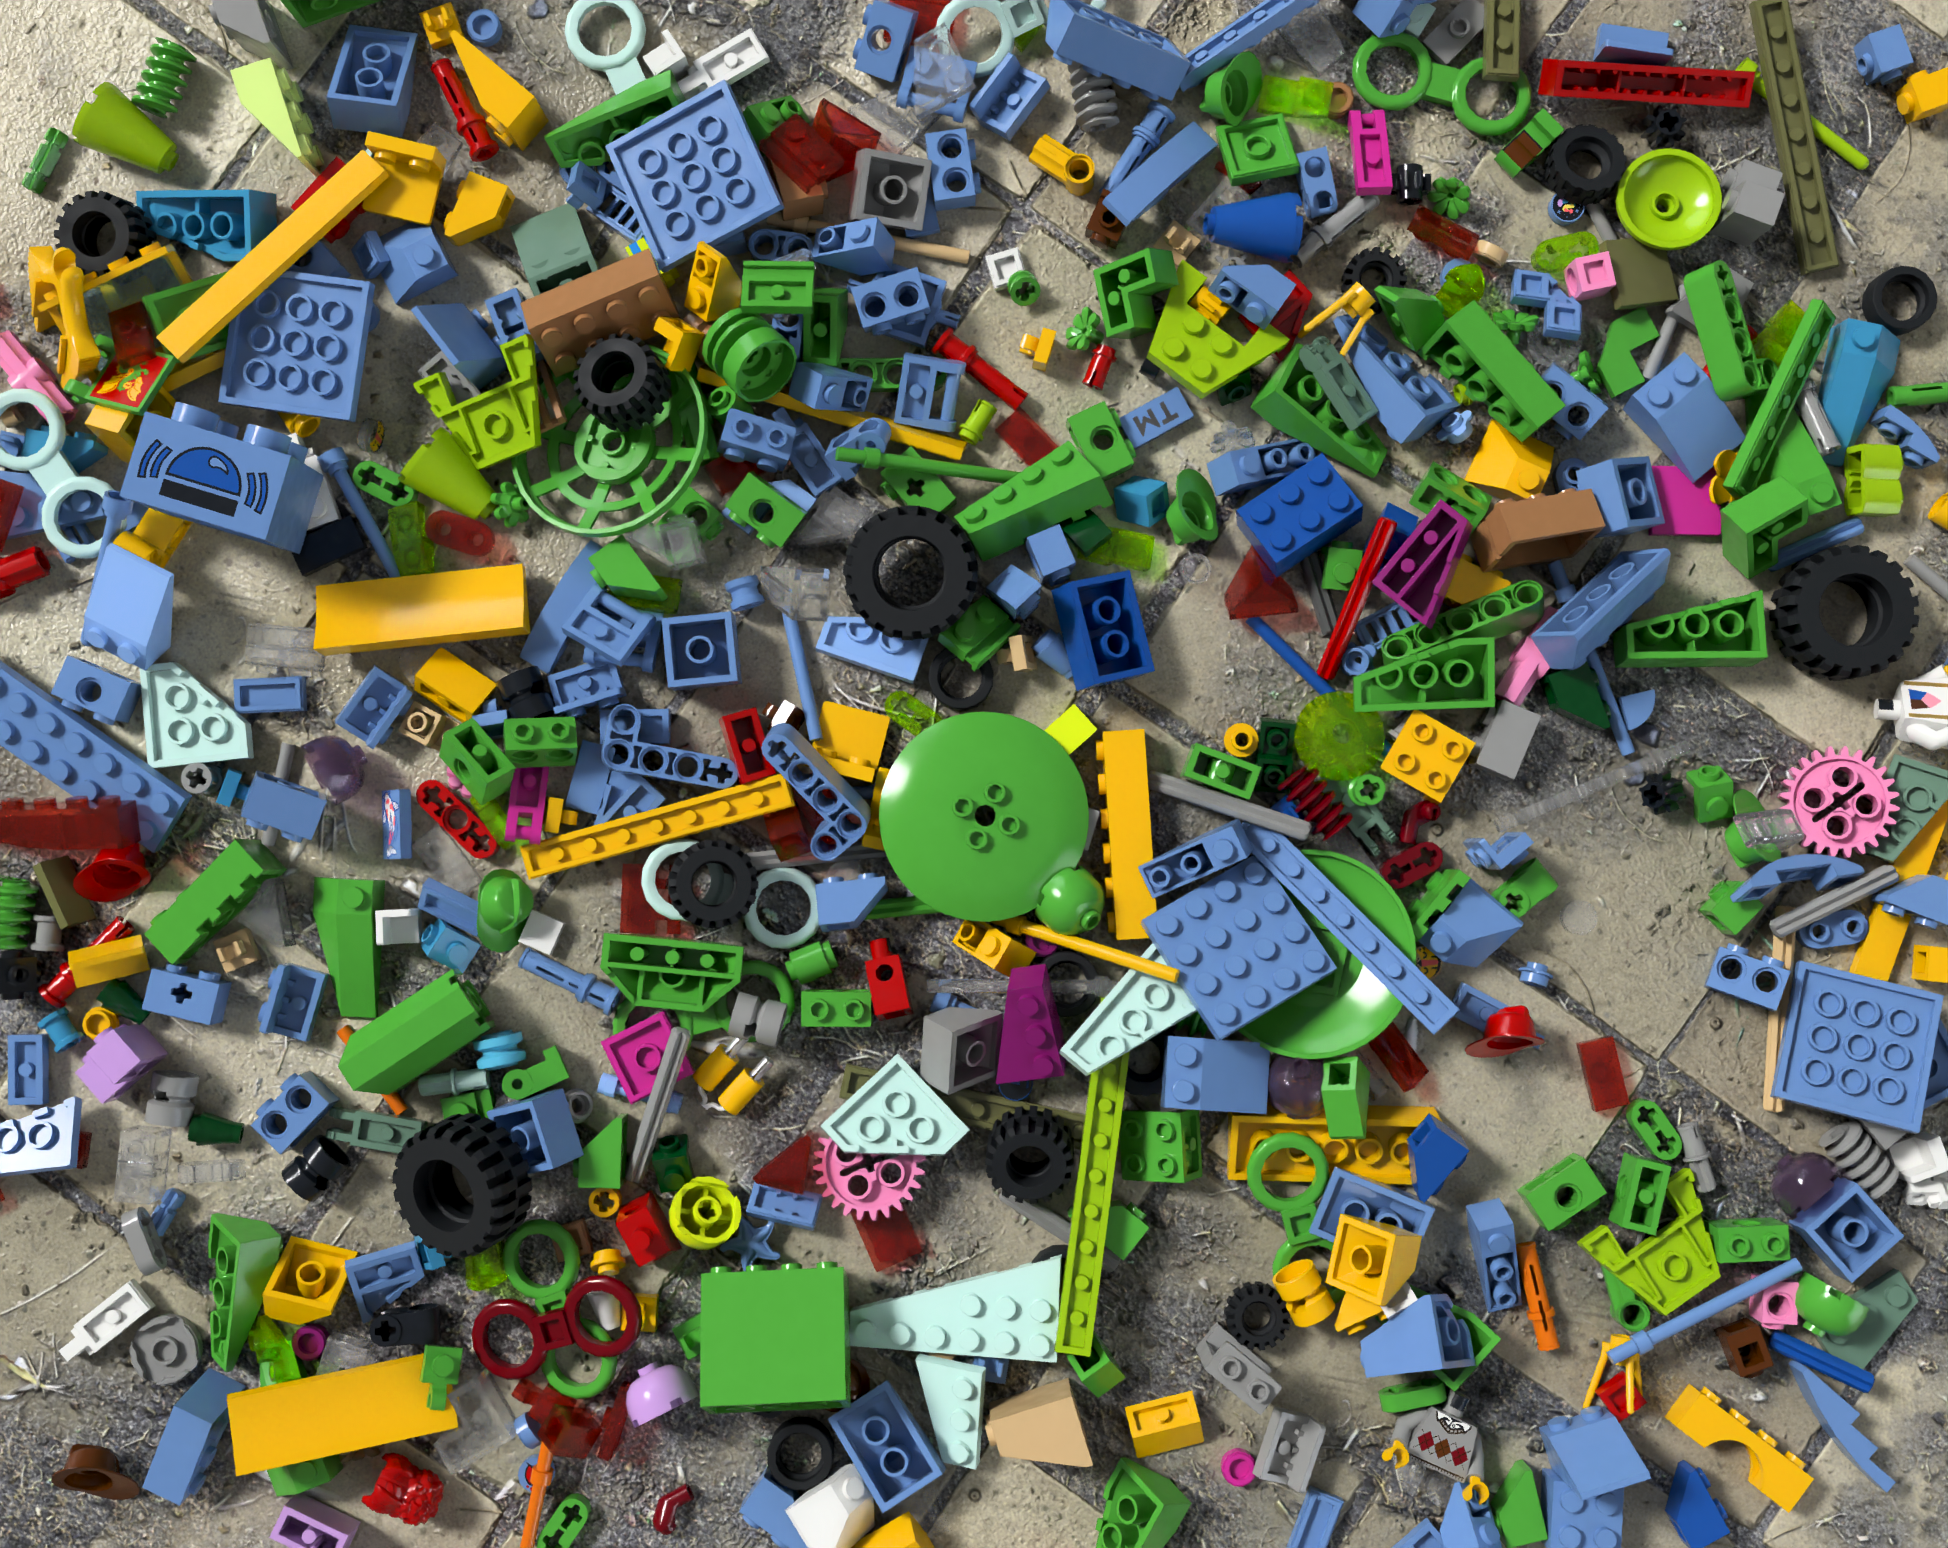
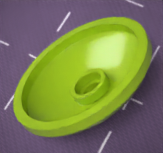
M1665 148L1645 153L1629 165L1618 183L1615 204L1623 227L1637 241L1655 249L1678 250L1695 244L1711 230L1720 214L1722 193L1716 175L1702 159L1684 150ZM1657 205H1663L1666 208V212H1660L1657 209Z

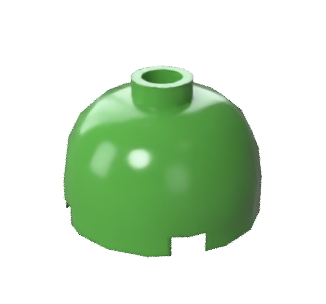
M1078 866L1079 869L1075 871L1071 867L1063 869L1054 875L1040 892L1045 897L1041 906L1037 903L1035 916L1055 933L1078 935L1092 930L1100 922L1105 903L1104 892L1096 878L1083 866Z
M1806 1271L1803 1272L1801 1277L1799 1276L1797 1280L1799 1287L1796 1292L1795 1305L1798 1314L1805 1320L1804 1328L1823 1338L1825 1333L1840 1337L1853 1333L1864 1322L1870 1308Z

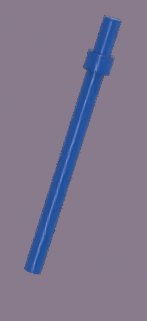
M1254 612L1245 622L1363 736L1361 740L1370 749L1374 747L1385 758L1392 747L1384 738L1385 733L1376 725L1372 727L1358 712H1354V708L1323 678L1318 676L1317 672Z

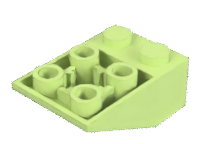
M271 58L230 70L241 104L317 178L322 173L320 166L324 165V159L318 146L312 143L310 134L314 133V128L307 113L302 112L299 102L304 101L298 83L291 81L286 69H280Z

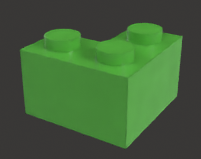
M1146 248L1093 270L1106 336L1108 338L1133 339L1156 330L1157 323L1151 295L1179 285L1172 251Z
M1779 476L1768 483L1760 485L1756 490L1744 497L1730 502L1720 510L1723 556L1748 580L1777 564L1778 540L1808 523V499L1782 476Z

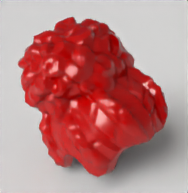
M394 1452L385 1453L381 1458L387 1464L376 1481L374 1491L371 1495L363 1496L361 1502L376 1513L389 1514L393 1518H400L404 1524H414V1526L420 1523L425 1524L430 1517L434 1518L438 1512L439 1503L443 1498L444 1484L439 1480L438 1475L430 1469L420 1470L416 1465H412L407 1457Z

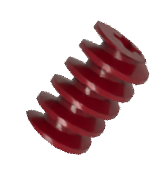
M1307 764L1290 775L1277 789L1282 791L1290 788L1291 792L1286 801L1299 800L1300 803L1294 812L1307 811L1308 814L1304 820L1317 824L1311 832L1312 836L1323 833L1325 836L1322 841H1325L1350 823L1353 815L1350 812L1340 814L1345 804L1343 801L1331 803L1336 796V792L1334 790L1323 792L1328 781L1326 779L1314 781L1319 774V769L1312 768L1306 770L1309 765Z

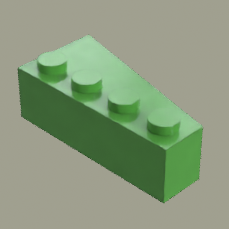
M1475 300L1446 320L1417 353L1425 361L1432 358L1441 366L1438 372L1445 378L1450 380L1454 377L1466 387L1464 394L1472 401L1484 402L1489 407L1488 414L1521 442L1526 440L1566 406L1556 391L1550 388L1536 372L1534 366L1523 357L1512 341L1503 334L1490 319L1488 313Z
M1067 441L1004 484L995 488L980 500L969 505L966 509L955 515L954 518L965 531L974 547V551L984 562L1024 544L1025 538L1032 534L1053 527L1052 525L1070 517L1073 522L1086 516V510L1097 505H1101L1103 509L1114 503L1101 475L1074 445Z
M1763 590L1736 598L1720 600L1705 606L1688 608L1685 611L1673 614H1665L1626 624L1613 634L1615 668L1754 666L1768 658Z
M235 839L189 888L179 894L176 901L167 910L162 911L150 922L152 926L144 935L171 965L186 963L287 869L265 845L261 844L260 839Z

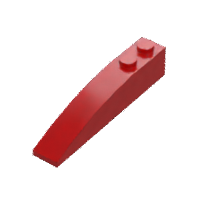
M1543 58L1538 94L1558 97L1749 108L1755 72Z

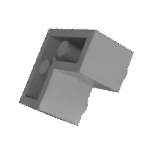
M1743 159L1733 169L1729 168L1721 182V188L1724 189L1720 214L1709 233L1748 247L1771 229L1775 224L1785 196L1784 193L1777 191L1783 173Z

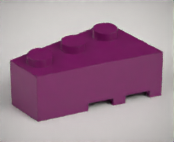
M1440 499L1374 578L1372 583L1432 630L1473 525Z
M1046 964L1012 968L1007 989L996 1084L1064 1076L1066 1059L1059 1052L1065 1045V1040Z

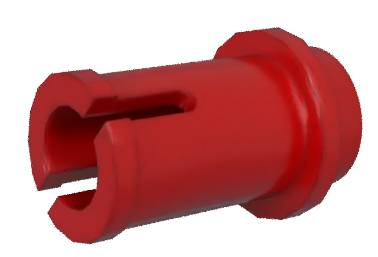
M1097 344L1096 348L1091 350L1093 357L1082 381L1084 385L1091 388L1095 386V389L1103 390L1112 362L1117 360L1115 357L1116 350L1103 344Z

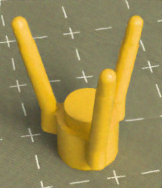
M1356 282L1339 300L1307 323L1298 333L1297 337L1303 338L1341 308L1352 319L1359 315L1361 317L1339 353L1344 357L1365 323L1375 314L1370 307L1376 300L1360 283Z
M1611 1334L1610 1342L1602 1341L1601 1355L1589 1385L1583 1409L1590 1407L1596 1393L1594 1390L1598 1388L1608 1360L1606 1352L1629 1341L1630 1335ZM1638 1353L1615 1364L1626 1367L1628 1414L1634 1413V1385L1643 1396L1640 1355Z

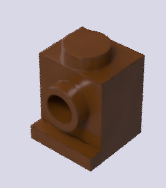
M1103 188L1086 227L1085 236L1090 238L1089 241L1099 248L1108 249V247L1116 250L1126 226L1102 204L1104 198L1111 193ZM1103 217L1112 218L1115 222L1107 224L1103 221Z
M1745 1317L1714 1329L1715 1335L1720 1340L1730 1370L1738 1376L1744 1378L1757 1377L1764 1373L1763 1369L1774 1366L1758 1324ZM1745 1346L1744 1351L1739 1353L1738 1348Z

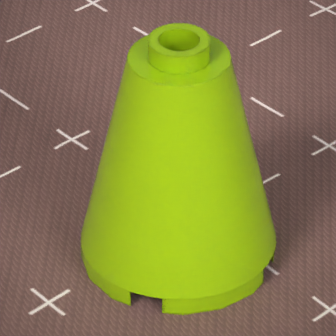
M103 82L96 87L93 93L98 95V97L92 104L85 101L75 119L72 135L77 138L73 140L81 146L158 174L165 170L170 172L179 159V154L176 153L177 145L115 85L110 82Z
M440 427L431 435L434 439L432 444H422L400 472L402 475L398 477V480L404 485L475 521L480 516L486 520L498 506L490 500L491 494L496 492L479 470L474 467L451 434L445 428Z

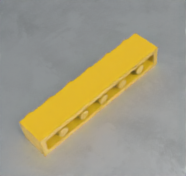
M1144 729L1104 731L1101 733V740H1095L1096 760H1102L1103 774H1097L1098 794L1105 795L1106 807L1100 809L1101 829H1107L1108 843H1102L1103 864H1109L1110 877L1104 878L1105 898H1112V912L1106 913L1108 933H1114L1115 940L1149 938L1141 926V921L1157 911L1156 897L1152 898L1138 869V866L1153 859Z

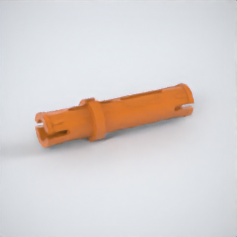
M1536 1242L1516 1244L1517 1260L1529 1310L1526 1313L1528 1320H1532L1538 1343L1537 1347L1539 1351L1557 1349L1560 1347V1342L1558 1341L1553 1320L1556 1313L1554 1307L1550 1306L1536 1250Z

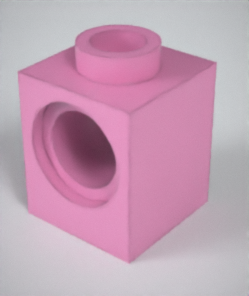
M1609 251L1575 258L1563 270L1569 298L1573 296L1577 301L1604 296L1616 286Z
M1751 1273L1750 1280L1761 1274ZM1787 1278L1751 1296L1749 1315L1760 1321L1762 1327L1769 1329H1784V1324L1797 1325L1798 1311L1795 1299L1799 1282ZM1778 1295L1779 1301L1777 1306L1769 1310L1770 1299Z

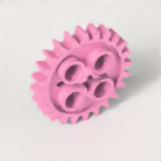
M1830 746L1825 749V757H1822L1815 750L1811 752L1812 763L1802 757L1798 760L1802 770L1794 767L1788 770L1794 780L1784 779L1781 782L1789 791L1778 794L1777 798L1787 801V805L1779 808L1778 812L1789 814L1790 818L1786 819L1782 825H1794L1795 829L1790 834L1791 838L1799 835L1804 837L1800 847L1804 848L1813 843L1815 844L1814 854H1820L1824 848H1827L1828 855L1834 857L1838 850H1840L1842 856L1846 859L1851 857L1852 848L1859 855L1866 853L1864 843L1872 848L1879 846L1875 835L1882 838L1888 837L1889 833L1883 826H1893L1896 824V821L1889 817L1888 814L1900 810V807L1890 804V800L1899 796V793L1888 792L1887 789L1895 780H1883L1881 776L1887 768L1884 766L1875 770L1872 767L1876 760L1874 756L1864 762L1861 760L1862 750L1860 749L1851 757L1849 756L1847 746L1842 747L1838 755L1835 754L1834 749ZM1835 770H1842L1847 773L1849 783L1846 787H1840L1834 783L1832 775ZM1858 783L1864 784L1862 790L1842 803V808L1839 807L1832 810L1818 822L1812 821L1814 815L1834 802V797L1842 796ZM1806 791H1814L1819 795L1821 802L1818 808H1810L1805 804L1803 797ZM1858 797H1865L1872 803L1870 814L1865 815L1857 810L1856 800ZM1830 818H1837L1842 822L1844 830L1840 836L1832 835L1828 831L1827 822Z
M831 1138L818 1139L825 1146L824 1151L814 1152L815 1156L822 1159V1163L813 1166V1170L823 1172L824 1176L815 1182L817 1185L827 1184L828 1188L823 1192L822 1196L824 1198L835 1196L831 1205L834 1209L845 1204L843 1215L847 1217L856 1209L857 1220L862 1221L866 1212H869L872 1221H876L878 1211L881 1210L887 1218H890L891 1206L894 1205L899 1211H903V1205L900 1201L903 1197L913 1202L914 1198L909 1192L910 1188H922L915 1181V1177L926 1175L924 1170L917 1168L918 1163L927 1160L926 1156L899 1155L874 1164L875 1171L873 1172L862 1168L847 1176H841L842 1170L864 1164L866 1162L865 1156L867 1155L878 1159L887 1154H856V1157L851 1162H842L839 1157L840 1148ZM895 1164L901 1169V1177L895 1183H886L883 1179L884 1169L889 1165ZM856 1177H865L868 1181L867 1191L861 1196L853 1195L850 1188L851 1182Z

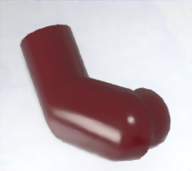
M1424 800L1406 809L1402 818L1398 842L1416 845L1418 828L1440 817L1441 809L1439 805Z
M687 1483L661 1496L658 1500L652 1521L655 1530L663 1535H669L676 1529L675 1514L677 1508L694 1500L693 1492Z

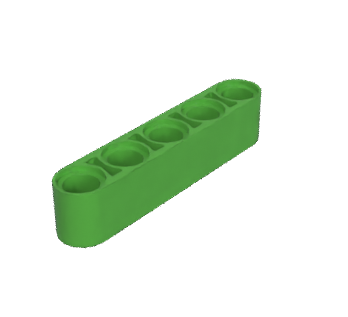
M1533 580L1520 581L1439 614L1432 630L1420 622L1387 636L1382 642L1384 665L1457 638L1495 637L1496 640L1539 622L1544 616L1543 588L1538 582Z

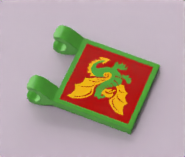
M99 334L95 339V343L98 349L102 350L100 352L101 356L108 360L91 387L75 379H69L63 390L66 393L72 394V400L78 404L91 403L143 416L177 363V358L173 355L119 343L105 335Z

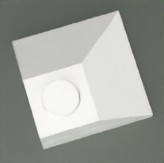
M853 1463L834 1467L819 1485L810 1488L785 1510L808 1548H851L875 1526L874 1498Z

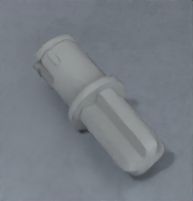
M1698 1121L1676 1126L1675 1128L1681 1138L1685 1154L1683 1161L1689 1163L1695 1178L1694 1182L1699 1193H1706L1715 1190L1717 1184L1708 1160L1711 1152L1706 1150Z

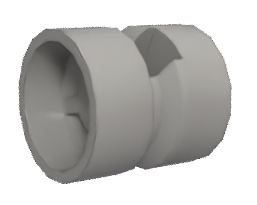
M740 991L733 1008L728 1036L748 1040L753 1036L757 1043L776 1048L788 1004L771 999L762 1003L759 996Z
M176 1070L153 1071L149 1092L154 1095V1098L147 1102L144 1121L154 1125L169 1127L190 1126L195 1109V1104L190 1099L197 1095L200 1076L191 1072Z

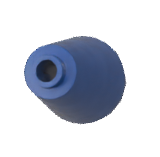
M1286 192L1213 206L1210 213H1206L1204 216L1203 232L1204 235H1208L1209 241L1277 262L1292 263L1293 260L1290 258V255L1298 254L1302 239L1303 216H1297L1296 205L1302 206V201L1298 193Z

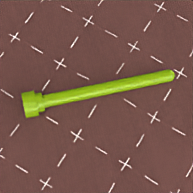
M1746 57L1735 71L1755 72L1752 89L1767 100L1763 78L1760 76L1761 71L1757 69L1758 64L1749 57ZM1811 115L1814 136L1856 169L1864 170L1868 167L1869 159Z

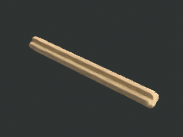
M1777 906L1775 908V918L1795 909V907ZM1796 931L1783 938L1773 935L1772 958L1784 962L1783 968L1791 972L1777 1011L1769 1010L1763 1108L1771 1112H1783L1785 1110V1101L1772 1098L1770 1095L1792 988ZM1772 975L1770 991H1772L1775 987V979Z

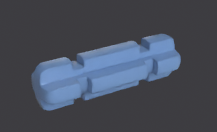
M176 1188L166 1190L161 1199L162 1203L157 1205L151 1215L159 1238L160 1236L163 1237L177 1214V1208H180L186 1199V1195Z

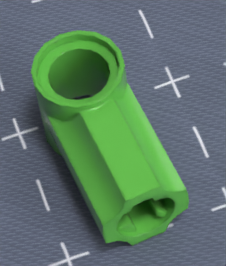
M1600 1264L1611 1303L1610 1314L1612 1318L1629 1331L1637 1332L1645 1329L1650 1321V1311L1644 1304V1301ZM1629 1305H1635L1637 1308L1636 1316L1632 1320L1625 1321L1623 1318L1624 1309Z

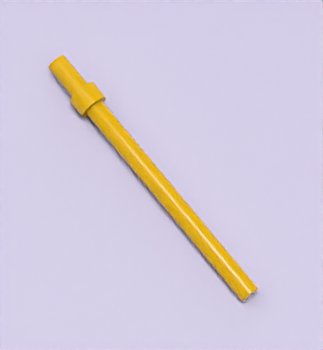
M1024 915L1000 921H990V923L1005 927L1006 932L1018 936L1026 934L1176 983L1179 978V969L1074 935L1055 933L1047 926L1028 921Z

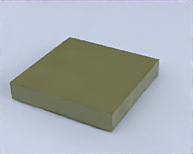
M1635 238L1606 240L1598 245L1600 253L1609 251L1616 281V286L1610 290L1615 310L1667 305L1679 300L1666 250L1651 248L1640 243Z

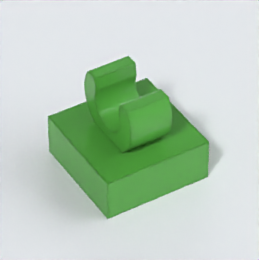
M701 1312L672 1328L687 1360L700 1354Z

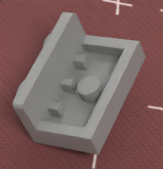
M1274 1406L1252 1473L1259 1479L1287 1484L1296 1492L1305 1493L1320 1446L1323 1443L1326 1427L1307 1413Z

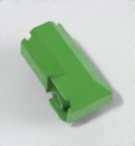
M458 968L451 969L350 1035L338 1068L353 1091L385 1095L398 1092L448 1057L496 1027L494 1020L486 1022L485 1018L491 1013L474 985L469 980L462 983L458 979L463 974Z

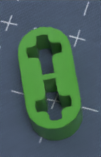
M363 461L354 469L353 481L358 488L395 508L408 509L418 499V491L405 485L404 490L408 492V496L406 499L400 497L397 500V495L388 489L391 485L400 489L403 488L404 484L398 480V477L401 475L376 462ZM374 471V475L383 480L381 485L379 486L374 482L367 484V480L363 478L365 472L372 473Z
M1644 1098L1633 1100L1626 1109V1118L1646 1149L1653 1156L1662 1160L1676 1158L1681 1152L1682 1141L1661 1108L1656 1103ZM1641 1107L1651 1110L1647 1116L1653 1124L1652 1126H1649L1645 1121L1637 1120L1641 1115L1639 1111ZM1658 1132L1662 1137L1671 1139L1667 1143L1669 1147L1667 1151L1660 1148L1657 1149L1661 1143L1655 1133Z
M1428 1378L1393 1385L1378 1391L1382 1411L1387 1413L1431 1406L1447 1400L1444 1382L1439 1378Z
M572 1493L562 1500L537 1539V1548H552L548 1545L549 1537H553L558 1529L564 1533L559 1539V1544H556L554 1548H569L591 1513L590 1502L584 1495ZM576 1504L580 1507L579 1515H576L569 1524L565 1521V1518L569 1513V1508Z

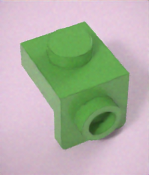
M1332 541V547H1322L1321 554H1325L1321 588L1349 591L1362 561L1363 550L1352 549L1353 542Z
M1707 765L1697 770L1686 772V779L1694 787V818L1699 824L1733 817V780L1720 766Z

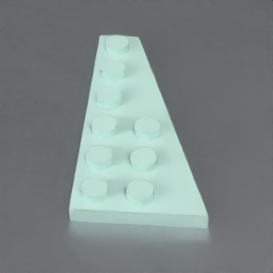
M1153 943L1141 956L1142 958L1167 965ZM1130 969L1061 1048L1059 1054L1085 1076H1088L1197 1012L1178 981L1173 983Z
M1062 1254L1050 1257L1048 1260L1022 1264L1017 1268L1001 1272L994 1271L947 1283L942 1287L930 1290L923 1289L915 1291L910 1295L894 1299L888 1298L853 1307L850 1311V1346L1057 1363L1058 1352H1055L1054 1347L1060 1309Z

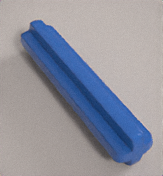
M1774 1330L1769 1337L1768 1347L1771 1350L1863 1393H1869L1874 1385L1875 1379L1872 1373L1782 1331Z

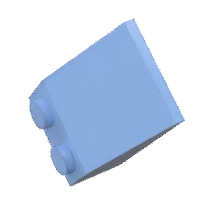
M110 543L106 547L84 615V640L97 648H101L121 658L126 663L133 664L146 671L171 647L174 574Z

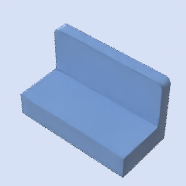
M1602 23L1597 30L1593 61L1665 66L1673 57L1674 49L1667 48L1669 33Z

